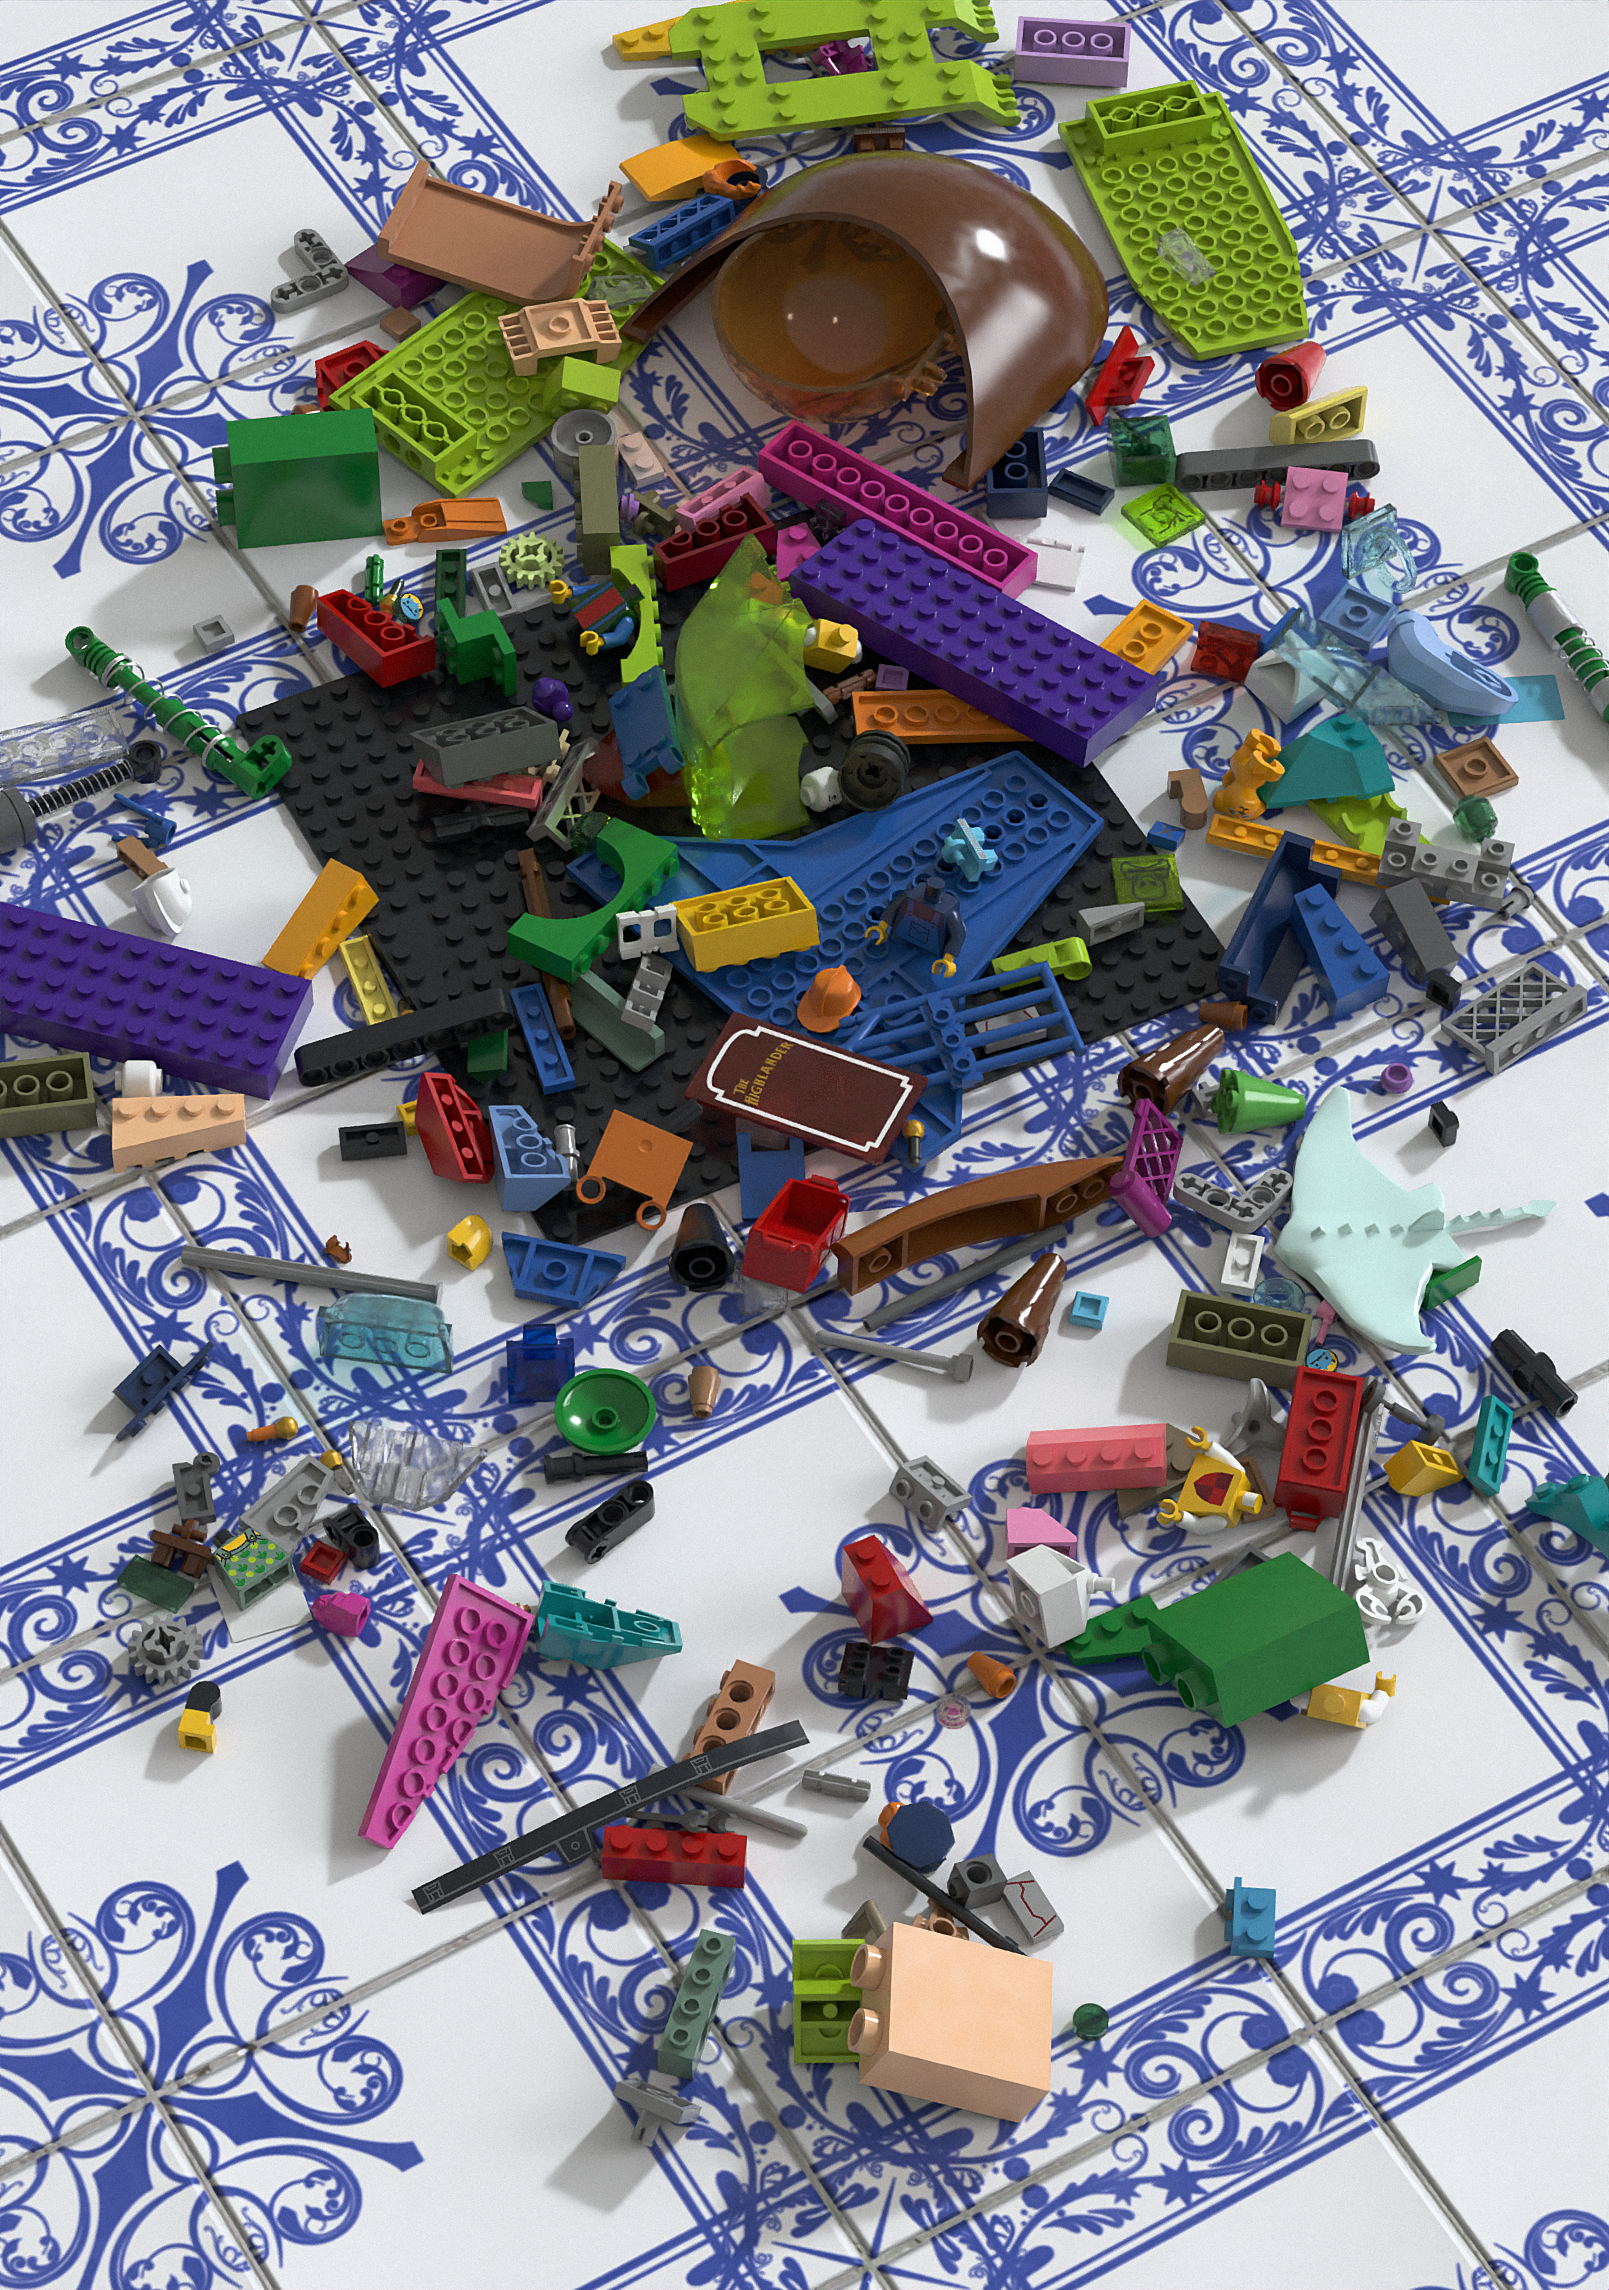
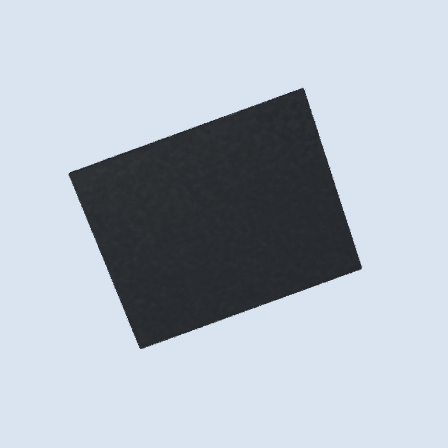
M812 508L773 522L776 528V548L779 530L804 522L808 525L821 548L847 529ZM777 554L667 592L655 574L649 575L650 579L656 580V597H652V601H658L659 619L654 620V624H660L661 642H656V646L663 649V665L658 666L661 669H665L667 686L679 681L694 679L714 682L730 690L741 703L745 719L740 735L729 747L712 755L697 757L683 755L686 765L674 774H669L660 765L645 776L649 792L637 801L632 800L621 785V780L625 776L609 699L618 690L622 689L621 659H627L634 649L639 637L640 625L638 624L633 629L625 645L614 647L605 656L599 650L595 655H590L586 652V646H580V635L585 631L568 606V598H565V601L559 605L550 602L500 620L516 651L517 693L505 696L501 686L494 684L492 676L460 685L455 674H450L447 669L444 652L439 653L435 644V670L398 682L395 685L382 688L364 670L242 713L236 717V725L250 748L261 737L275 735L280 738L291 754L292 765L287 773L274 785V788L322 868L324 869L331 858L363 875L379 898L377 904L358 924L362 935H367L368 926L420 906H425L449 1001L493 988L505 990L510 1000L509 990L541 983L549 1005L542 970L508 954L507 931L524 913L529 914L519 872L520 862L517 852L533 848L537 863L541 865L552 918L572 919L596 912L603 908V906L566 875V866L597 845L596 836L606 826L605 823L608 824L614 817L655 836L793 841L866 811L856 808L844 799L841 804L823 812H817L805 805L800 798L801 782L805 775L823 767H832L839 771L847 748L855 737L851 697L843 701L839 699V703L833 705L838 718L831 724H828L814 708L799 717L788 702L797 691L777 670L763 679L752 665L761 653L756 649L751 638L741 636L734 630L733 625L743 601V597L740 594L741 585L761 570L776 580ZM767 636L780 649L781 646L776 639ZM861 644L863 655L861 661L856 664L850 663L839 674L792 661L820 691L830 686L835 688L836 683L856 674L861 676L860 673L867 669H873L878 675L879 664L900 666ZM910 671L907 690L941 689ZM548 677L560 680L566 686L569 694L568 703L571 704L574 712L568 722H558L554 719L553 715L542 714L534 708L532 704V688L537 680ZM875 686L868 690L866 688H863V692L875 691ZM710 694L712 709L730 711L721 699ZM670 698L677 728L680 724V706ZM525 706L557 722L559 738L563 729L569 731L565 742L569 743L570 747L564 760L558 759L555 765L560 766V769L572 747L591 736L618 760L572 848L567 851L562 849L548 835L534 842L526 835L529 827L497 833V836L487 843H475L469 838L436 844L431 818L464 812V809L469 804L477 801L418 792V789L413 788V776L420 757L409 741L408 733ZM709 722L702 729H692L684 743H709L722 737L730 728V725ZM1036 741L905 745L908 748L911 762L899 797L1014 750H1019L1104 819L1103 830L996 957H1003L1071 937L1081 938L1076 930L1078 911L1095 907L1143 902L1145 910L1142 927L1092 946H1086L1092 965V971L1088 976L1080 980H1069L1065 977L1064 973L1054 976L1085 1046L1222 992L1217 986L1219 964L1226 949L1170 870L1167 878H1161L1158 875L1166 884L1167 895L1158 900L1144 901L1133 896L1131 885L1136 877L1132 881L1126 880L1123 876L1124 873L1120 871V864L1128 861L1131 865L1147 867L1158 863L1161 857L1151 844H1147L1146 836L1093 761L1082 768ZM595 755L593 759L596 771L603 770L605 763ZM264 763L261 764L263 768L266 767ZM583 777L584 792H591L592 787L589 777ZM550 782L546 783L542 791V803L552 786ZM571 799L572 813L579 814L578 800ZM1033 802L1032 806L1043 807L1044 803L1036 804ZM528 810L531 825L537 812ZM1020 818L1017 820L1009 819L1011 823L1021 822ZM559 821L556 828L567 837L566 821ZM987 834L988 839H998L999 836L997 834L995 836ZM1161 861L1160 865H1156L1144 870H1153L1160 867L1167 869L1168 867L1163 861ZM1125 863L1122 870L1127 872L1128 869L1138 870L1141 868L1130 867L1128 863ZM941 867V870L945 872H950L953 867ZM1163 870L1162 872L1155 871L1158 874H1162L1163 877L1167 875L1166 870ZM1145 871L1139 873L1138 882L1134 883L1135 895L1137 897L1153 899L1165 894L1163 883L1158 880L1153 872ZM1137 872L1132 874L1126 873L1128 879H1131ZM1144 875H1145V876H1146V875H1147V876H1149V875L1151 876V875H1152L1155 879H1157V880H1153L1152 877H1150V878H1149V877H1145V878L1142 877V880L1139 881L1140 878H1141V876H1144ZM1151 881H1156V882H1157V885H1156V886L1150 885V882H1151ZM1140 882H1145L1147 884L1142 888L1138 889L1139 887H1141ZM872 915L873 920L881 921L879 917ZM628 927L623 931V942L625 943L640 939ZM617 935L609 943L607 950L602 955L599 954L591 963L589 969L626 1000L641 957L622 960L618 953ZM371 943L377 960L379 961L380 965L382 966L383 970L385 971L386 975L388 976L389 980L391 981L392 985L394 986L395 990L397 991L407 1010L413 1011L407 999L400 990L399 986L392 977L391 973L384 964L383 960L376 951L375 947ZM652 950V952H651L652 954H655V955L661 957L657 952H654V951ZM992 963L979 979L996 975ZM672 967L670 980L664 991L663 1000L654 1022L656 1026L665 1032V1053L639 1072L631 1070L574 1021L577 1035L572 1039L561 1041L576 1080V1088L544 1095L511 1000L510 1004L514 1015V1023L508 1028L507 1071L485 1084L471 1077L467 1073L468 1041L433 1052L445 1073L452 1075L456 1080L455 1084L465 1091L480 1109L489 1134L488 1106L520 1105L537 1124V1132L542 1138L548 1137L552 1142L554 1152L556 1151L555 1128L563 1124L573 1126L575 1128L576 1150L579 1151L580 1161L577 1164L579 1180L588 1171L614 1109L654 1126L690 1098H694L702 1107L703 1114L675 1134L692 1142L693 1146L666 1206V1211L740 1182L736 1143L737 1133H750L751 1152L789 1150V1131L802 1130L715 1099L718 1093L710 1090L707 1085L710 1068L725 1043L735 1033L745 1030V1028L674 967ZM1042 980L1005 991H1000L998 987L965 997V1010L1044 989L1045 987ZM1051 1000L965 1023L964 1033L966 1037L975 1035L974 1023L1034 1006L1039 1016L1056 1011ZM551 1011L554 1022L556 1024L554 1012ZM1059 1024L1046 1028V1037L988 1054L985 1053L982 1046L971 1050L976 1061L1066 1037L1062 1025ZM743 1033L733 1040L713 1073L712 1086L725 1091L722 1098L843 1140H848L865 1133L851 1119L845 1123H840L837 1114L823 1118L818 1117V1119L812 1121H804L802 1111L811 1107H818L830 1101L818 1091L804 1094L801 1084L807 1081L781 1059L778 1060L770 1057L773 1052L751 1034ZM1072 1048L982 1073L984 1081L976 1083L974 1087L963 1089V1094L1073 1050ZM767 1058H769V1059H772V1060L777 1061V1062H772L773 1064H776V1065L774 1066V1065L765 1063V1061H769V1060H766ZM762 1066L773 1068L772 1070L769 1069V1071H767L770 1074H767L766 1072L760 1070ZM757 1074L760 1075V1076H763V1077H766V1076H768V1077H767V1079H764V1078L758 1077ZM755 1078L764 1081L765 1083L759 1082L764 1084V1086L755 1084ZM741 1083L746 1085L747 1088L743 1089L738 1087V1085ZM736 1085H737V1088H736V1089L741 1090V1091H744L745 1093H742V1092H739V1091H735V1094H734L733 1092H734L735 1087H736ZM752 1086H755V1087H753V1090H754L755 1092H759V1091H760V1089H757V1087L762 1088L761 1093H759V1094H754V1093L751 1091ZM750 1093H751V1094H754V1095H757V1096H760V1097H759V1098L754 1097V1096L750 1095ZM748 1096L759 1100V1102H756L750 1099V1101L758 1103V1106L751 1103L748 1104V1102L745 1101V1099L748 1100V1098L745 1097ZM802 1130L804 1157L839 1143ZM602 1178L606 1191L602 1200L596 1204L586 1205L580 1202L576 1197L575 1189L570 1191L561 1190L537 1210L529 1211L546 1240L579 1246L637 1223L636 1212L638 1208L646 1201H651V1199ZM589 1180L581 1186V1192L584 1197L594 1199L599 1195L600 1189L596 1182ZM646 1207L642 1212V1219H648L660 1214V1212L655 1207Z

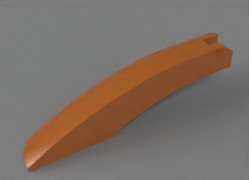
M1125 1156L1074 1159L1013 1169L971 1180L924 1197L834 1242L831 1245V1251L838 1259L837 1279L848 1293L854 1296L890 1276L934 1256L999 1238L1037 1233L1058 1222L1065 1224L1113 1199L1108 1192L1111 1178L1122 1170ZM1136 1162V1163H1135L1134 1170L1139 1174V1170H1138V1166H1137V1162Z

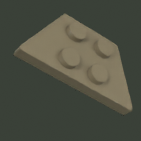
M1169 1423L1166 1424L1167 1486L1115 1489L1118 1502V1517L1121 1521L1183 1489L1196 1454L1203 1453V1450L1200 1448L1197 1450L1189 1449L1185 1445V1439L1189 1437L1196 1443H1199L1200 1439Z

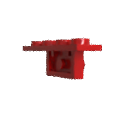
M1129 325L1123 326L1085 400V410L1089 414L1094 426L1101 425L1110 406L1136 404L1155 367L1151 356L1135 357L1140 347Z

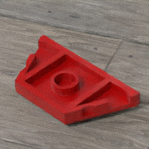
M364 340L316 360L315 374L319 408H322L324 412L336 411L328 404L329 396L390 351L382 350L378 345Z

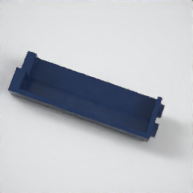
M1286 830L1219 964L1217 977L1218 988L1231 1002L1240 1001L1242 1005H1247L1249 1009L1248 1017L1271 1025H1275L1307 959V954L1305 950H1302L1289 919L1293 896L1320 883L1333 901H1335L1340 890L1342 876L1341 869L1313 861L1314 839Z

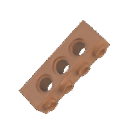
M736 1659L731 1671L726 1670L722 1676L719 1687L721 1692L718 1698L713 1697L709 1703L706 1713L708 1719L705 1725H699L693 1739V1745L695 1746L691 1754L685 1753L682 1761L755 1734L775 1692V1672ZM736 1700H743V1701H745V1702L737 1703V1702H734V1701H736ZM728 1727L731 1730H722L721 1728ZM738 1768L695 1786L725 1796Z

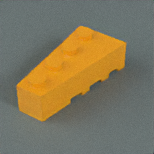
M331 858L261 963L266 969L312 980L314 975L338 949L339 944L346 940L377 904L379 898L361 873Z

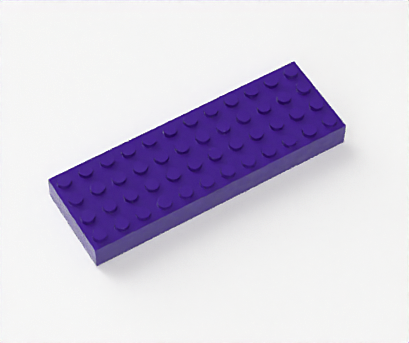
M864 516L789 573L786 602L816 619H825L841 625L848 624L858 631L857 640L861 644L1082 768L1087 766L1155 707L1159 679Z
M0 902V1032L81 1053L89 1052V1055L120 1063H125L127 1060H151L156 1063L157 1069H162L163 1074L270 1101L314 1005L312 980Z

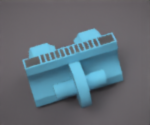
M956 819L955 831L944 840L946 845L942 848L941 855L947 863L956 862L957 865H960L969 882L977 881L982 871L993 870L998 857L994 850L982 849L985 835L980 827L970 828L965 819Z

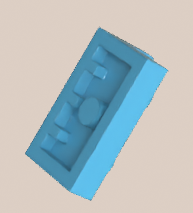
M1234 1877L1233 1889H1226L1225 1910H1232L1231 1920L1225 1919L1224 1941L1231 1942L1230 1955L1273 1958L1276 1889L1242 1887V1877Z

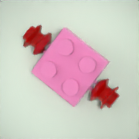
M1288 466L1285 491L1282 490V494L1278 481L1272 487L1266 486L1264 480H1262V486L1256 485L1254 503H1259V510L1264 504L1271 506L1272 511H1275L1279 506L1280 500L1281 503H1284L1281 527L1340 534L1343 511H1347L1348 508V515L1351 520H1354L1356 515H1362L1366 522L1367 516L1373 517L1375 499L1370 498V492H1368L1365 498L1359 497L1355 490L1350 495L1348 502V498H1345L1348 473Z

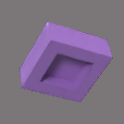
M879 664L875 691L907 690L910 671L901 666Z

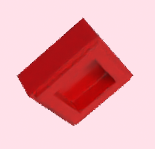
M317 1540L301 1562L300 1572L331 1585L348 1561L347 1553Z

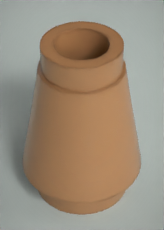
M694 1367L692 1374L688 1376L692 1415L694 1417L709 1418L712 1416V1410L721 1384V1378L718 1376L719 1372L713 1367Z

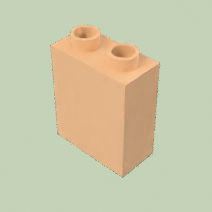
M893 1922L873 1945L861 1944L851 1965V1985L862 1989V2008L855 2012L849 2026L847 2038L849 2050L860 2053L859 2083L1019 2123L1050 2092L1053 1963Z

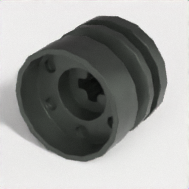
M867 730L855 736L847 748L837 778L839 790L846 801L858 809L870 812L884 810L894 804L901 794L909 772L911 759L908 748L899 737L884 730Z

